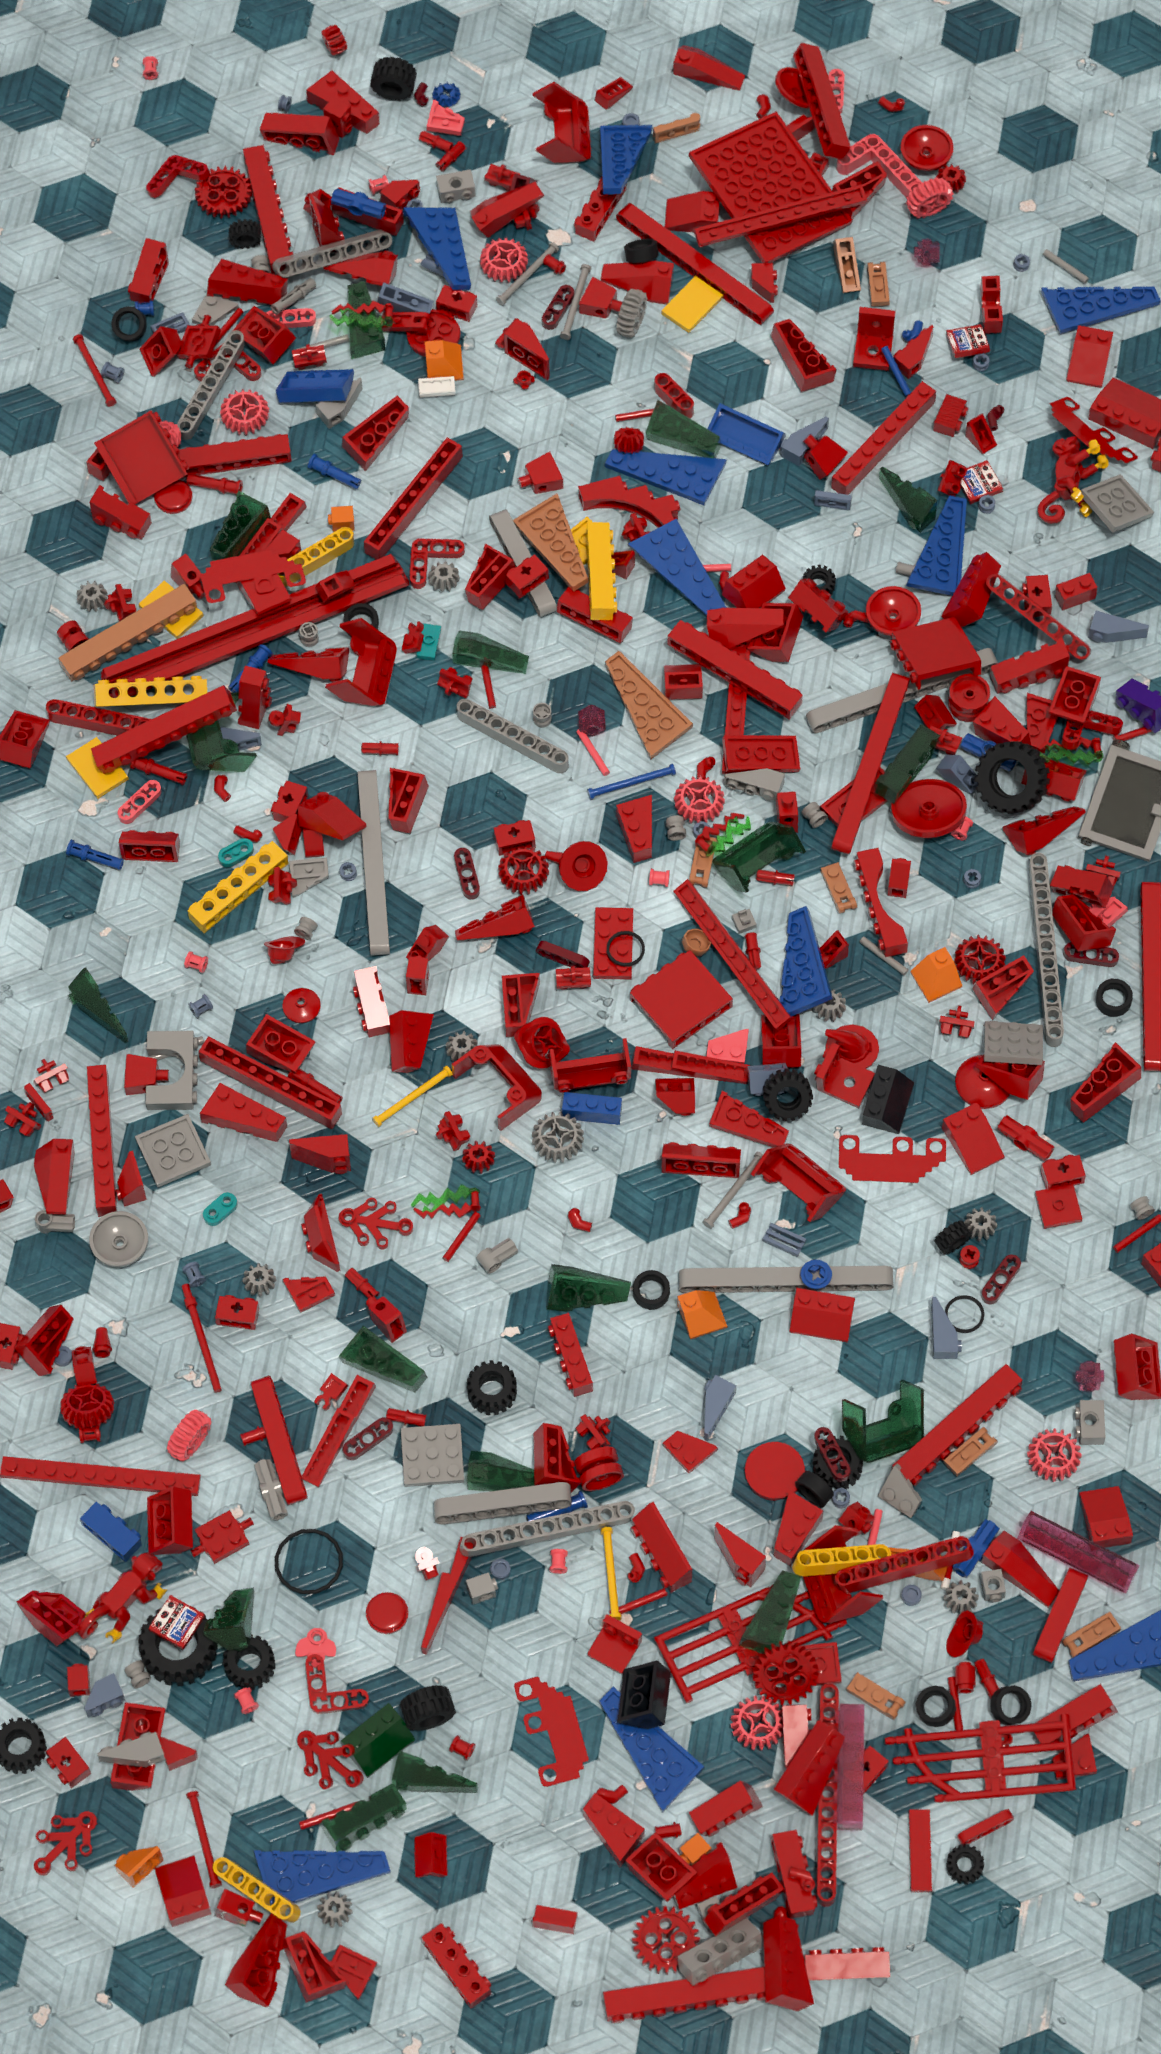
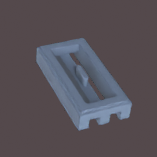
M182 312L151 325V330L155 332L160 326H167V328L176 329L178 334L185 332L187 325H190Z
M816 490L814 505L850 510L852 495Z
M770 1223L769 1229H767L762 1241L798 1257L806 1242V1238ZM769 1236H772V1237H774V1238H776V1239H779V1240H781L782 1242H784V1243H786V1244H790V1245L796 1247L797 1250H795V1249H793V1248H791V1247H789V1246H786V1245H784V1244H782V1243H780V1242H778V1241H775V1240L769 1238Z

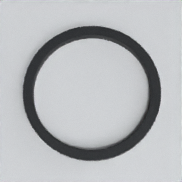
M618 932L607 943L609 959L619 966H633L643 958L645 953V945L642 938L634 932ZM620 935L634 936L642 945L641 955L630 963L619 962L610 954L609 947L611 942Z
M967 1295L953 1298L945 1308L947 1316L950 1305L960 1299H968L975 1302L981 1310V1320L975 1327L959 1329L954 1326L955 1330L960 1333H970L977 1330L984 1320L982 1304L974 1297Z

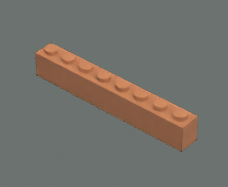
M184 583L58 657L60 666L71 682L75 679L79 680L87 672L97 670L104 662L112 661L121 652L129 651L136 643L144 642L153 633L161 632L167 624H174L179 621L181 616L193 613L195 608H197L196 600Z

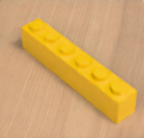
M587 522L586 544L590 620H613V614L617 613V602H614L616 587H613L616 575L612 573V570L615 568V559L611 558V555H614V544H610V541H613V530H610L609 523Z

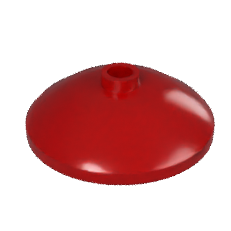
M792 67L780 69L775 76V83L779 93L791 104L800 108L810 109L798 70Z
M920 125L914 127L904 135L901 141L902 157L910 166L919 170L931 171L939 169L946 165L953 155L954 146L951 137L946 131L937 126Z
M888 586L877 590L870 596L866 605V617L869 624L876 631L892 636L894 631L917 626L921 618V605L918 598L911 591L898 586Z
M983 1055L973 1056L964 1061L956 1073L955 1086L959 1096L969 1105L977 1102L981 1109H990L1001 1105L1008 1099L1010 1094L989 1077H982L984 1073L976 1068V1064Z

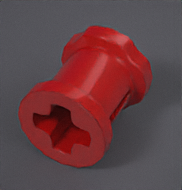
M80 1426V1443L91 1440L101 1442L100 1427L93 1426L92 1429L86 1427L83 1430Z
M457 1735L449 1748V1752H456L468 1761L474 1752L476 1744H470Z

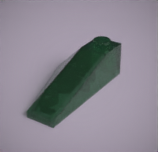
M884 467L880 468V481L909 526L921 533L936 518L937 499L921 487L917 489L912 487L910 481H901L900 477Z
M254 1588L234 1590L224 1601V1607L214 1612L215 1617L213 1619L209 1618L206 1621L203 1631L204 1636L227 1650L240 1651L248 1648L251 1639Z

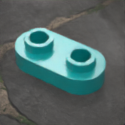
M242 838L224 847L218 853L219 863L224 867H232L247 859L254 852L253 843L247 838Z
M228 1192L223 1193L208 1205L203 1211L205 1223L210 1226H216L234 1212L237 1208L235 1195ZM225 1200H230L229 1203H224ZM211 1212L216 1213L214 1216L209 1215Z

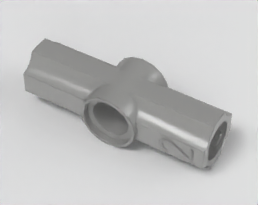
M271 1459L260 1460L254 1466L260 1482L263 1500L266 1501L271 1520L284 1519V1517L288 1516L282 1497V1488L279 1479L276 1478Z

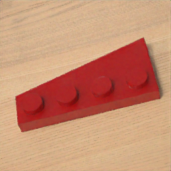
M723 1090L709 1123V1127L771 1147L785 1144L789 1134V1130L771 1119L761 1116L753 1108L751 1110L743 1105V1102L728 1096V1093Z

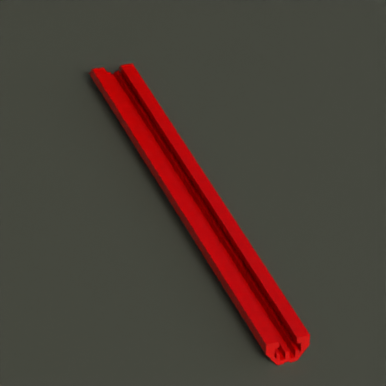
M390 554L349 570L348 573L356 587L325 603L315 588L317 584L289 594L292 601L260 615L254 609H251L103 668L101 680L117 683V679H128L129 683L135 682V679L146 678V682H152L154 678L165 677V681H171L172 677H181L296 631L306 622L316 623L346 611L354 604L366 603L409 585V579L396 558ZM148 686V687L146 688V690L151 689V688H153V687H152V686ZM129 687L127 694L131 697L136 695L137 691L134 687ZM110 688L109 696L112 698H116L118 696V690L116 688Z

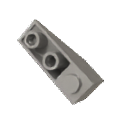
M362 379L353 380L346 401H319L316 404L317 415L329 429L342 422L363 389Z
M767 768L729 773L724 776V785L732 790L738 789L745 791L749 795H758L766 800L776 801L777 793H780L783 788L785 774Z
M146 1732L140 1735L138 1739L124 1740L118 1746H107L97 1753L100 1762L148 1767L165 1761L156 1732Z

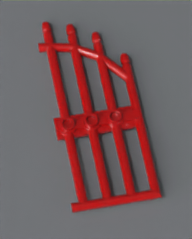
M777 1583L653 1638L685 1702L690 1703L693 1701L691 1694L742 1671H745L747 1676L754 1674L752 1668L756 1667L754 1660H760L755 1644L809 1620L817 1630L790 1641L791 1646H794L796 1642L801 1646L821 1636L826 1641H829L833 1638L830 1632L844 1627L847 1624L846 1619L825 1626L818 1619L815 1609L809 1610L799 1604L803 1600L810 1599L808 1591L790 1599L771 1595L773 1592L775 1593L781 1589L780 1584ZM757 1600L776 1604L745 1619H741L737 1609ZM787 1608H791L801 1614L753 1637H750L746 1629L747 1626ZM716 1618L719 1619L723 1627L722 1629L669 1652L664 1641ZM727 1635L732 1646L683 1668H677L673 1660L674 1658ZM734 1653L737 1654L741 1662L740 1664L689 1687L686 1686L682 1678L683 1676Z
M1061 1714V1721L1000 1726V1720L979 1722V1729L913 1734L912 1728L904 1729L905 1735L885 1738V1744L887 1745L907 1743L911 1755L893 1758V1764L915 1763L924 1775L907 1777V1783L934 1784L947 1793L935 1796V1802L938 1803L1076 1790L1069 1714ZM1062 1729L1063 1742L1002 1747L1001 1735ZM981 1737L982 1749L919 1755L916 1742ZM1064 1750L1065 1762L1004 1768L1003 1755ZM983 1757L984 1770L933 1774L925 1762ZM1066 1770L1067 1783L1006 1788L1005 1776ZM985 1778L986 1790L959 1792L944 1781Z

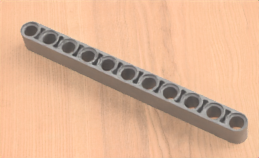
M991 648L977 651L981 659V675L990 672L991 666L997 664L998 661ZM968 668L921 680L920 690L910 680L903 703L950 687L957 677L973 673ZM888 683L809 711L806 714V718L813 733H820L877 713Z
M376 770L358 771L361 819L366 823V827L362 829L370 952L371 956L390 954L377 772Z
M1034 853L1030 858L1029 877L1046 1043L1050 1047H1058L1063 1040L1064 1027L1048 864L1044 854ZM1036 880H1042L1043 882L1038 883ZM1037 897H1044L1045 899L1040 900ZM1039 914H1046L1047 916L1042 917ZM1043 930H1044V931H1047L1048 933H1047V934H1043V933H1041L1040 931H1043ZM1042 948H1049L1050 950L1045 951ZM1044 965H1050L1052 967L1046 968L1044 967ZM1046 982H1052L1053 985H1047ZM1048 999H1053V1000H1055V1002L1051 1003V1002H1048L1047 1000H1048ZM1050 1016H1054V1017H1056L1057 1019H1056V1020H1051L1049 1017H1050ZM1051 1034H1057L1058 1037H1052Z
M830 1266L832 1271L831 1281L825 1288L818 1290L808 1288L802 1283L800 1276L802 1267L686 1268L679 1271V1291L682 1293H689L695 1290L713 1291L715 1293L796 1292V1288L813 1291H886L894 1287L893 1268L890 1266ZM820 1269L815 1274L811 1273L813 1275V1281L817 1277L822 1278L819 1276Z

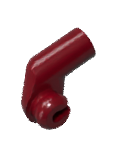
M423 82L419 84L414 93V98L420 106L427 105L429 98H426V95H424L428 86Z

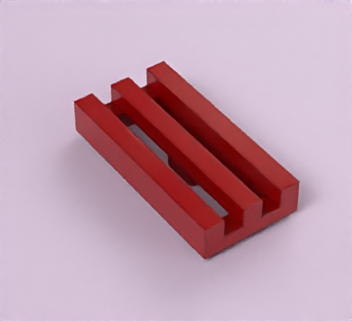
M30 1083L25 1085V1094L29 1100L35 1105L46 1121L52 1120L54 1117L49 1106Z

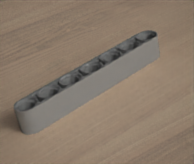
M383 230L372 231L279 258L274 261L273 270L281 277L293 276L386 249L391 246L392 237ZM385 235V240L380 243V237ZM368 240V246L363 248L364 241ZM352 245V250L347 253V247ZM335 249V255L330 257V252ZM318 254L319 259L313 262L314 256ZM302 259V265L297 267V261ZM285 264V270L280 272V266Z
M234 330L228 334L179 419L177 426L181 431L182 440H190L194 436L245 346L242 332ZM234 340L240 341L239 343H233ZM227 354L232 355L229 358L224 357ZM217 369L223 370L222 372H216ZM211 383H212V384H215L213 387H208V386H207L208 384H211ZM201 398L207 399L206 401H203V402L199 401V399H201ZM198 413L197 416H191L190 414ZM184 427L190 428L188 431L182 430Z
M507 509L489 516L495 534L506 555L514 560L515 567L519 566L524 559L532 557ZM545 582L527 593L539 617L557 611L556 602Z
M462 699L457 703V717L461 722L556 773H564L568 770V754L564 750L469 699Z
M566 1482L440 1498L434 1501L435 1522L437 1524H451L568 1508L572 1505L570 1484Z

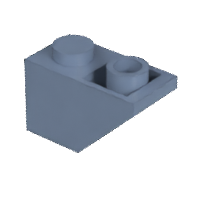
M945 755L936 768L947 782L968 794H972L978 786V782L974 781V776H977V774L961 755Z
M114 1673L95 1681L85 1705L88 1717L99 1716L104 1710L110 1707H119L123 1701H126Z

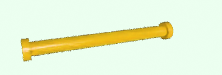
M448 1066L443 1067L440 1073L379 1116L375 1115L372 1118L373 1122L377 1127H380L382 1122L447 1076L451 1077L453 1074Z
M604 1527L601 1529V1534L604 1539L611 1608L610 1616L621 1620L611 1538L613 1528Z

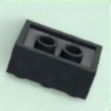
M878 1065L863 1112L862 1125L899 1134L914 1082L897 1069Z
M658 1660L624 1669L617 1720L619 1724L644 1729L665 1725L671 1672Z

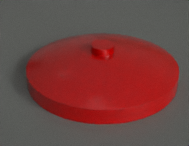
M923 779L905 785L895 794L891 803V813L894 823L905 833L916 837L933 838L946 835L963 823L967 813V803L964 794L955 785L938 779Z

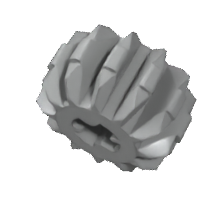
M446 560L444 564L437 562V566L432 565L431 571L428 573L429 583L434 586L435 590L440 588L442 593L444 589L450 592L451 587L456 588L457 582H459V570L454 568L453 563L447 565Z
M87 581L86 586L81 584L80 590H77L76 599L82 610L87 608L88 612L91 609L97 612L98 607H104L108 594L102 583L97 585L96 581L92 584Z
M834 989L831 991L832 1000L814 1007V1011L818 1012V1017L824 1016L826 1022L829 1018L835 1021L836 1016L841 1018L842 1012L846 1011V999L842 998L841 992L835 994Z
M465 1031L462 1032V1035L456 1032L455 1037L450 1036L449 1042L446 1043L447 1055L451 1056L452 1061H455L476 1047L478 1042L476 1039H473L472 1033L466 1036Z
M981 1207L978 1212L974 1208L972 1214L968 1213L966 1215L967 1220L964 1223L972 1233L971 1239L977 1236L978 1241H981L982 1237L988 1240L989 1235L995 1234L994 1229L997 1228L998 1224L995 1222L996 1216L991 1215L990 1210L984 1212L983 1207Z
M257 1263L256 1268L250 1265V1271H245V1277L243 1278V1283L246 1284V1291L251 1290V1295H255L258 1292L260 1297L262 1292L269 1295V1289H274L275 1287L273 1283L276 1282V1276L273 1275L274 1270L268 1269L267 1264L261 1267L260 1263Z
M960 1580L958 1586L952 1582L951 1588H946L945 1592L947 1595H944V1600L947 1601V1608L953 1607V1614L957 1610L961 1614L964 1610L972 1611L971 1607L976 1608L977 1603L975 1601L978 1600L979 1596L975 1594V1587L970 1588V1582L963 1585V1581Z
M328 1892V1899L322 1897L320 1899L322 1904L317 1905V1909L320 1910L318 1917L323 1918L322 1922L324 1925L330 1921L331 1928H334L336 1922L341 1927V1920L348 1922L349 1917L347 1915H352L353 1913L350 1909L352 1903L351 1901H346V1895L340 1897L339 1892H336L335 1897H332L331 1893ZM335 1906L336 1909H338V1912L334 1913L332 1907Z

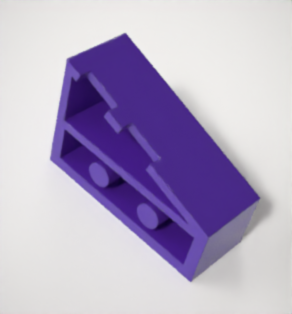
M1133 678L1116 690V703L1120 708H1124L1134 719H1138L1145 728L1152 730L1154 733L1161 729V696L1159 691L1155 690L1152 692L1148 690L1147 685Z

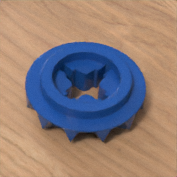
M440 83L439 86L434 87L432 92L433 100L438 101L439 105L443 107L453 106L460 99L459 87H456L454 83ZM443 91L449 93V97L446 94H444Z
M810 1260L803 1265L800 1276L802 1283L808 1288L818 1290L825 1288L830 1283L832 1271L826 1262ZM820 1269L819 1276L822 1278L817 1277L813 1281V1275L811 1273L815 1274Z

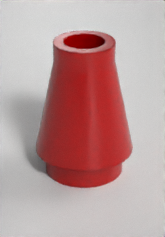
M105 1327L96 1329L92 1351L98 1358H106L112 1351L108 1329Z

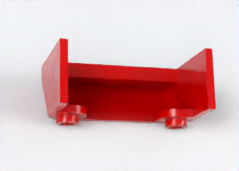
M554 81L535 91L533 96L544 103V113L554 121L555 138L537 147L536 152L554 163L584 162L590 159L589 113L586 103Z
M362 618L341 623L339 627L352 636L350 647L358 655L353 682L349 679H344L326 684L325 688L345 702L369 706L383 705L386 701L397 652L395 642Z
M622 1039V1053L555 1062L554 1049H550V1071L554 1089L564 1093L570 1091V1089L611 1083H627L631 1078V1063L627 1039Z
M499 1044L479 1045L452 1063L453 1078H458L476 1064H485L488 1061L511 1086L507 1092V1100L512 1106L497 1116L498 1129L502 1131L536 1106L542 1099V1091L503 1046Z
M789 1143L767 1149L751 1173L753 1177L762 1174L763 1178L769 1183L781 1182L807 1203L806 1210L809 1215L807 1220L809 1222L822 1218L846 1191L843 1184L797 1147Z
M835 1525L804 1550L847 1547L846 1542L858 1533V1529ZM836 1574L803 1576L817 1617L824 1623H833L862 1615L883 1599L881 1594L860 1591L852 1597L850 1593H844L835 1580Z

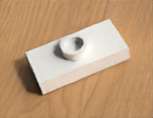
M454 376L418 379L420 397L455 395Z

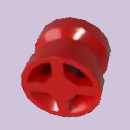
M967 1245L962 1248L959 1261L964 1268L973 1269L978 1265L980 1257L978 1248L973 1245Z

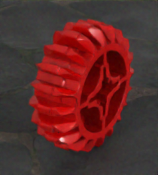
M526 845L524 849L518 846L516 851L511 848L510 854L505 852L504 858L500 859L498 875L501 878L502 885L506 884L507 890L512 888L513 893L519 890L521 895L523 891H527L529 895L530 890L536 892L537 886L542 888L543 882L547 881L549 864L546 862V857L541 856L540 850L535 852L534 847L528 850ZM534 865L539 869L537 874L532 870ZM510 866L514 867L515 870L512 876L508 871Z
M979 934L976 939L970 936L969 941L964 939L955 951L954 963L956 964L957 971H960V977L965 976L966 981L972 979L973 984L1005 966L1006 956L1003 955L1004 949L1000 948V943L994 944V938L990 941L987 940V935L984 936V939L980 938Z
M90 1382L89 1385L82 1384L79 1387L75 1385L74 1389H68V1393H64L60 1403L61 1414L65 1422H68L69 1426L74 1425L76 1429L80 1426L83 1430L86 1427L92 1429L95 1425L100 1427V1424L106 1423L107 1419H110L112 1413H114V1399L110 1390H107L105 1386L100 1387L99 1383L92 1385Z

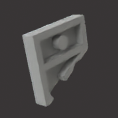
M206 294L192 318V323L196 325L201 324L204 315H209L211 317L209 325L214 326L216 322L226 318V314L232 310L236 311L239 308V304L215 294L214 297L207 296Z
M327 857L289 861L290 874H292V878L297 880V886L292 888L293 898L329 878Z
M896 1464L878 1497L912 1518L922 1499L918 1492L913 1489L910 1480H906L900 1471L901 1466Z

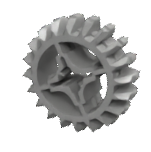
M630 289L627 292L617 319L616 329L618 334L625 337H634L637 334L647 307L646 293L638 289Z
M561 1111L559 1116H555L554 1112L551 1113V1117L545 1114L544 1120L539 1119V1125H534L535 1131L532 1132V1144L535 1145L536 1152L540 1151V1157L546 1155L547 1161L553 1158L554 1163L557 1162V1159H561L563 1163L565 1157L571 1160V1154L577 1156L578 1150L582 1149L581 1143L584 1142V1131L580 1129L581 1124L576 1123L575 1117L570 1119L569 1113L565 1117ZM553 1127V1129L550 1132H547L546 1135H543L546 1130ZM556 1132L560 1138V1143L558 1141V1138L556 1137ZM573 1139L569 1145L563 1147L566 1142H570Z

